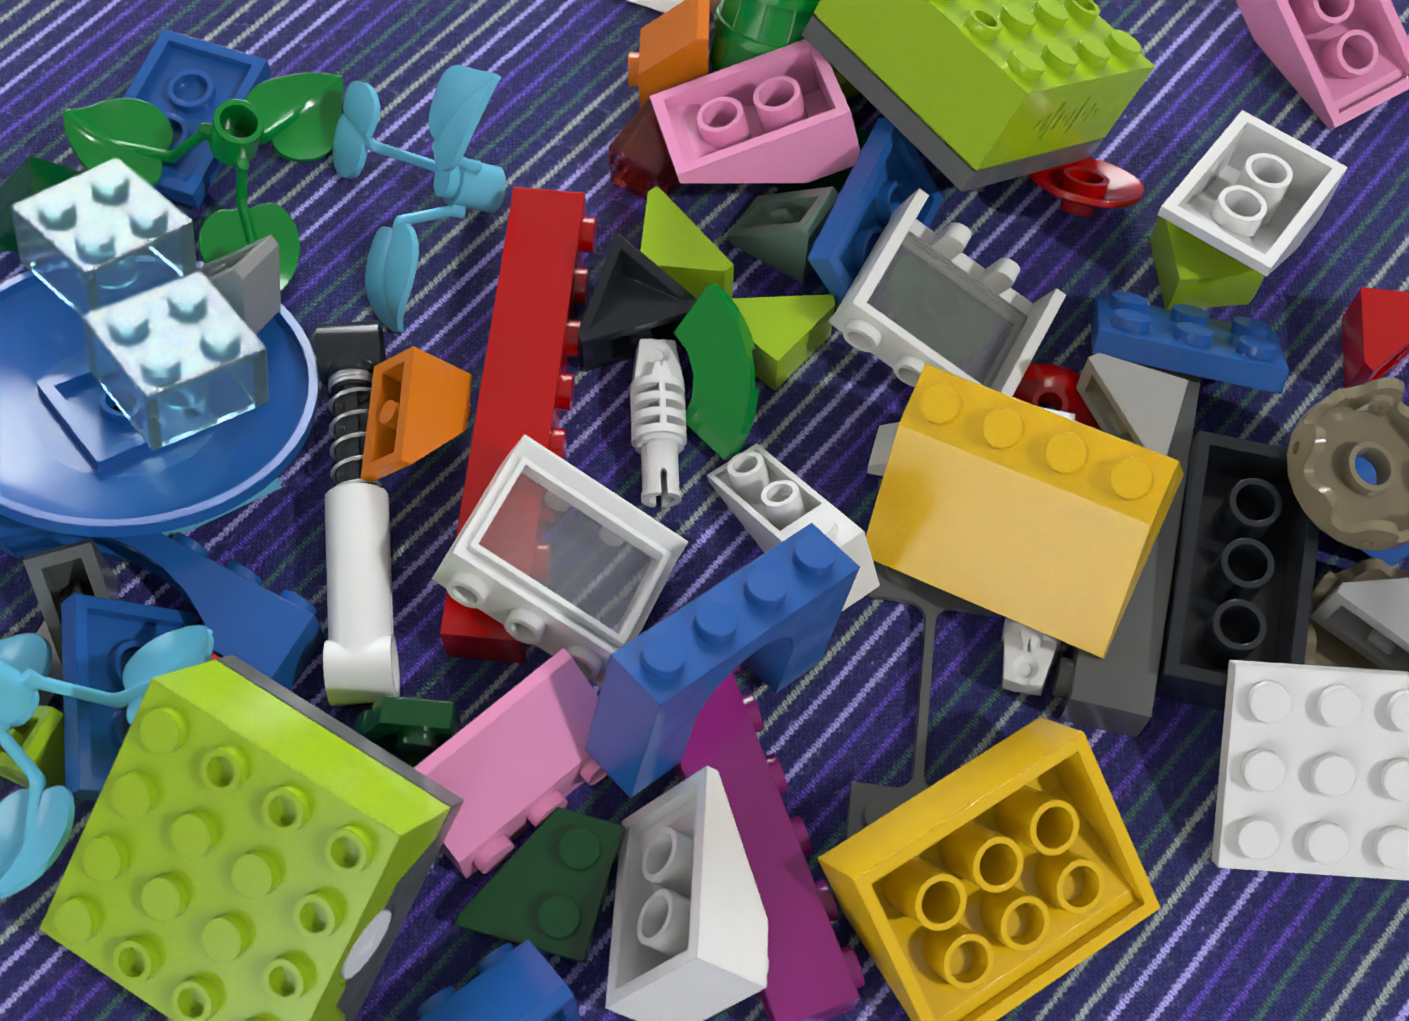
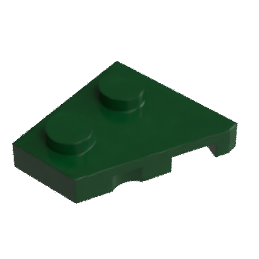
M382 696L373 704L372 710H365L357 716L355 729L352 730L414 768L462 730L463 727L454 702Z
M557 807L458 914L455 925L519 945L529 939L537 950L587 964L626 828L620 824Z

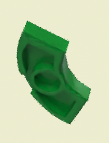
M708 284L674 331V334L687 350L694 374L692 399L686 410V424L722 459L731 460L742 448L756 413L759 388H755V367L752 354L755 345L748 325L731 297L719 284Z

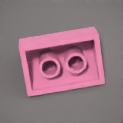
M564 648L414 767L417 771L464 799L440 849L466 880L477 870L485 874L498 867L514 850L515 846L512 841L531 825L538 829L557 807L564 809L568 803L565 797L584 781L589 785H593L608 775L585 751L599 697L573 657Z

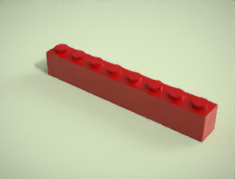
M525 187L513 188L456 538L500 465L524 434L563 460L566 458L567 429L559 428L561 410L571 411L573 407L575 375L567 373L569 356L579 357L580 355L578 331L582 320L574 319L576 305H586L588 301L589 268H582L584 253H594L597 235V218L587 217L586 198L583 192ZM520 473L480 540L479 545L535 581L547 582L551 562V544L542 543L545 523H556L558 512L549 509L543 501L548 490L523 473ZM447 592L440 635L448 657L525 664L528 644L512 637L506 631L504 625L478 608H470L458 603Z

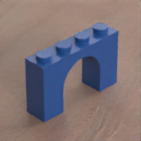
M810 523L610 654L585 751L632 798L682 761L694 723L701 709L717 687L742 662L775 694L821 662L860 566L813 523Z

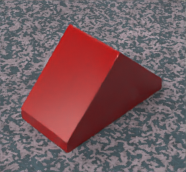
M1361 287L1341 318L1344 388L1380 379L1409 356V292Z

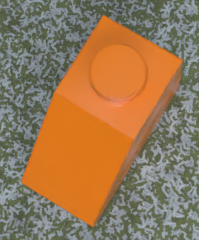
M685 0L641 28L640 51L629 52L628 87H639L640 111H654L650 99L651 95L709 74L710 0Z
M415 346L374 366L361 479L371 483L407 467L466 431L471 413L469 401L472 374Z

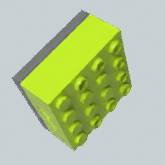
M820 0L814 11L815 15L811 16L801 34L962 192L1084 160L1087 157L1091 158L1103 141L1102 138L1106 137L1155 67L1140 53L1142 47L1135 38L1124 31L1113 29L1099 16L1100 9L1092 0Z
M233 654L153 677L39 929L172 1021H355L464 799Z

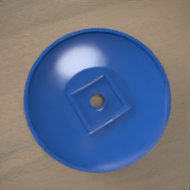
M140 252L86 255L43 265L4 281L0 284V514L35 528L61 534L86 537H129L167 532L194 525L221 515L246 502L265 489L291 464L305 444L314 424L318 407V371L311 344L302 327L281 304V310L247 344H243L172 311L164 301L195 271L205 265L202 261L179 256ZM124 402L139 407L129 412H120L112 409L117 404Z

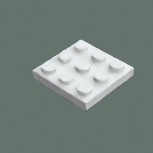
M1229 660L1211 859L1218 868L1409 880V671Z

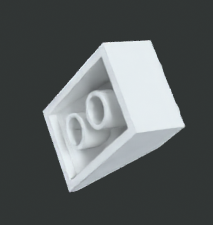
M1242 110L1164 202L1158 215L1267 277L1299 247L1321 218L1348 167Z
M705 766L622 820L621 823L626 828V832L618 857L605 1008L635 1021H704L765 989L767 986L769 968L767 956L768 919L719 772L709 766Z

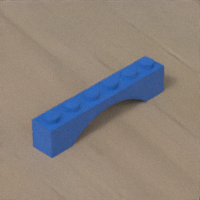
M0 514L1 550L16 558L92 538L103 557L121 560L148 571L180 592L197 610L205 626L213 631V651L218 657L221 658L233 654L290 691L326 639L315 617L317 610L306 599L289 590H283L280 596L260 586L262 580L254 572L235 561H229L226 567L207 558L209 555L208 551L197 541L185 534L176 532L172 538L162 533L129 537H86L35 528Z

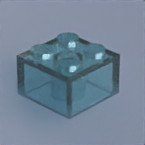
M117 157L11 205L21 263L94 328L177 287L197 271L193 221Z
M201 271L82 315L90 372L152 451L269 402L266 346Z

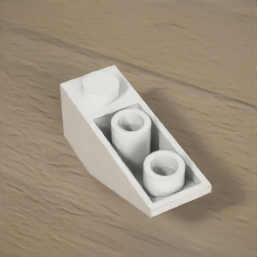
M756 443L744 452L735 455L730 461L707 475L709 483L764 553L810 523H813L860 566L842 611L880 586L864 530L759 444Z

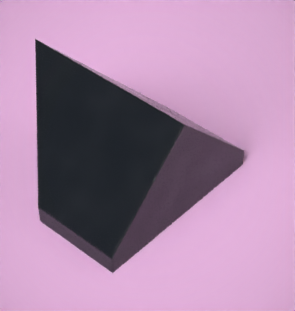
M616 232L578 331L581 362L585 372L635 358L636 348L640 339H667L675 341L676 346L681 345L682 343L676 337L674 331L697 300L619 232Z

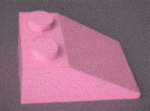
M1236 0L1254 41L1329 130L1348 122L1409 89V38L1391 0Z
M806 39L650 96L680 183H809L853 167L860 154L852 114L830 63Z

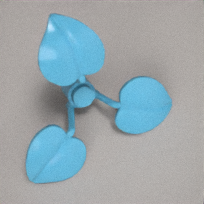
M463 65L451 66L443 73L435 90L429 113V130L435 138L432 144L435 160L378 142L374 139L372 135L380 116V103L375 89L370 84L362 81H353L347 87L343 101L344 113L338 120L333 140V163L337 173L341 177L348 179L357 177L364 167L369 149L373 152L436 172L434 177L435 194L438 197H443L445 203L448 204V206L398 215L394 220L393 228L382 226L374 237L365 272L367 297L378 319L394 332L405 333L403 315L418 265L419 242L416 232L411 225L446 217L463 219L466 208L494 213L503 201L506 189V178L503 169L499 166L481 163V161L468 159L463 156L488 101L501 79V76L498 74L476 70Z
M204 625L187 626L164 633L146 643L125 665L122 675L125 690L118 693H108L48 678L52 665V648L47 639L36 633L17 634L0 640V745L29 780V789L16 790L0 802V900L28 887L51 867L65 847L74 822L75 804L72 792L61 785L46 789V777L8 732L11 727L21 726L32 717L39 704L38 691L44 690L114 708L127 706V720L131 725L153 677L211 661L214 646L213 631Z

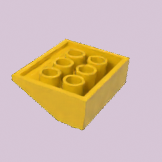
M925 363L899 422L866 539L873 561L1104 659L1184 473L1180 462L1176 459Z
M1042 717L1032 721L818 857L820 865L847 920L911 1021H996L1161 908L1085 733Z

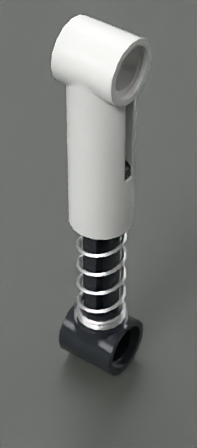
M380 319L316 326L315 342L319 375L323 386L328 385V391L333 396L329 401V410L335 418L329 425V432L336 438V441L330 447V455L336 461V464L331 469L330 477L337 485L325 494L328 640L325 641L323 649V671L327 699L331 706L373 703L382 696L400 697L399 659L393 631L389 496L387 491L381 488L382 483L378 480L370 483L361 479L374 366L387 360L384 332Z

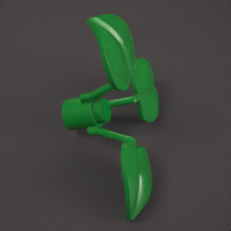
M296 73L266 80L254 87L245 100L231 99L221 103L215 110L212 124L200 123L198 131L173 150H169L173 141V129L169 120L159 108L139 99L115 98L83 108L67 109L63 114V124L68 142L86 170L102 183L123 191H142L153 188L161 178L162 162L175 163L202 142L208 141L210 151L216 159L226 165L235 167V202L237 210L221 209L211 214L205 220L199 233L198 242L201 258L204 264H208L266 236L272 235L279 244L281 293L290 283L298 264L300 254L299 234L291 216L281 206L275 203H262L249 209L247 203L249 162L256 156L259 145H265L269 141L279 156L293 162H313L328 155L333 150L336 126L342 115L343 78L341 75L328 73Z

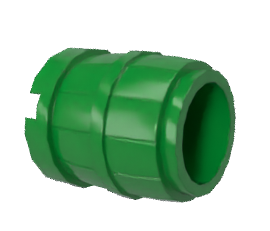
M720 0L713 17L715 26L709 54L713 73L805 39L801 34L811 16L815 15L814 11L820 0Z

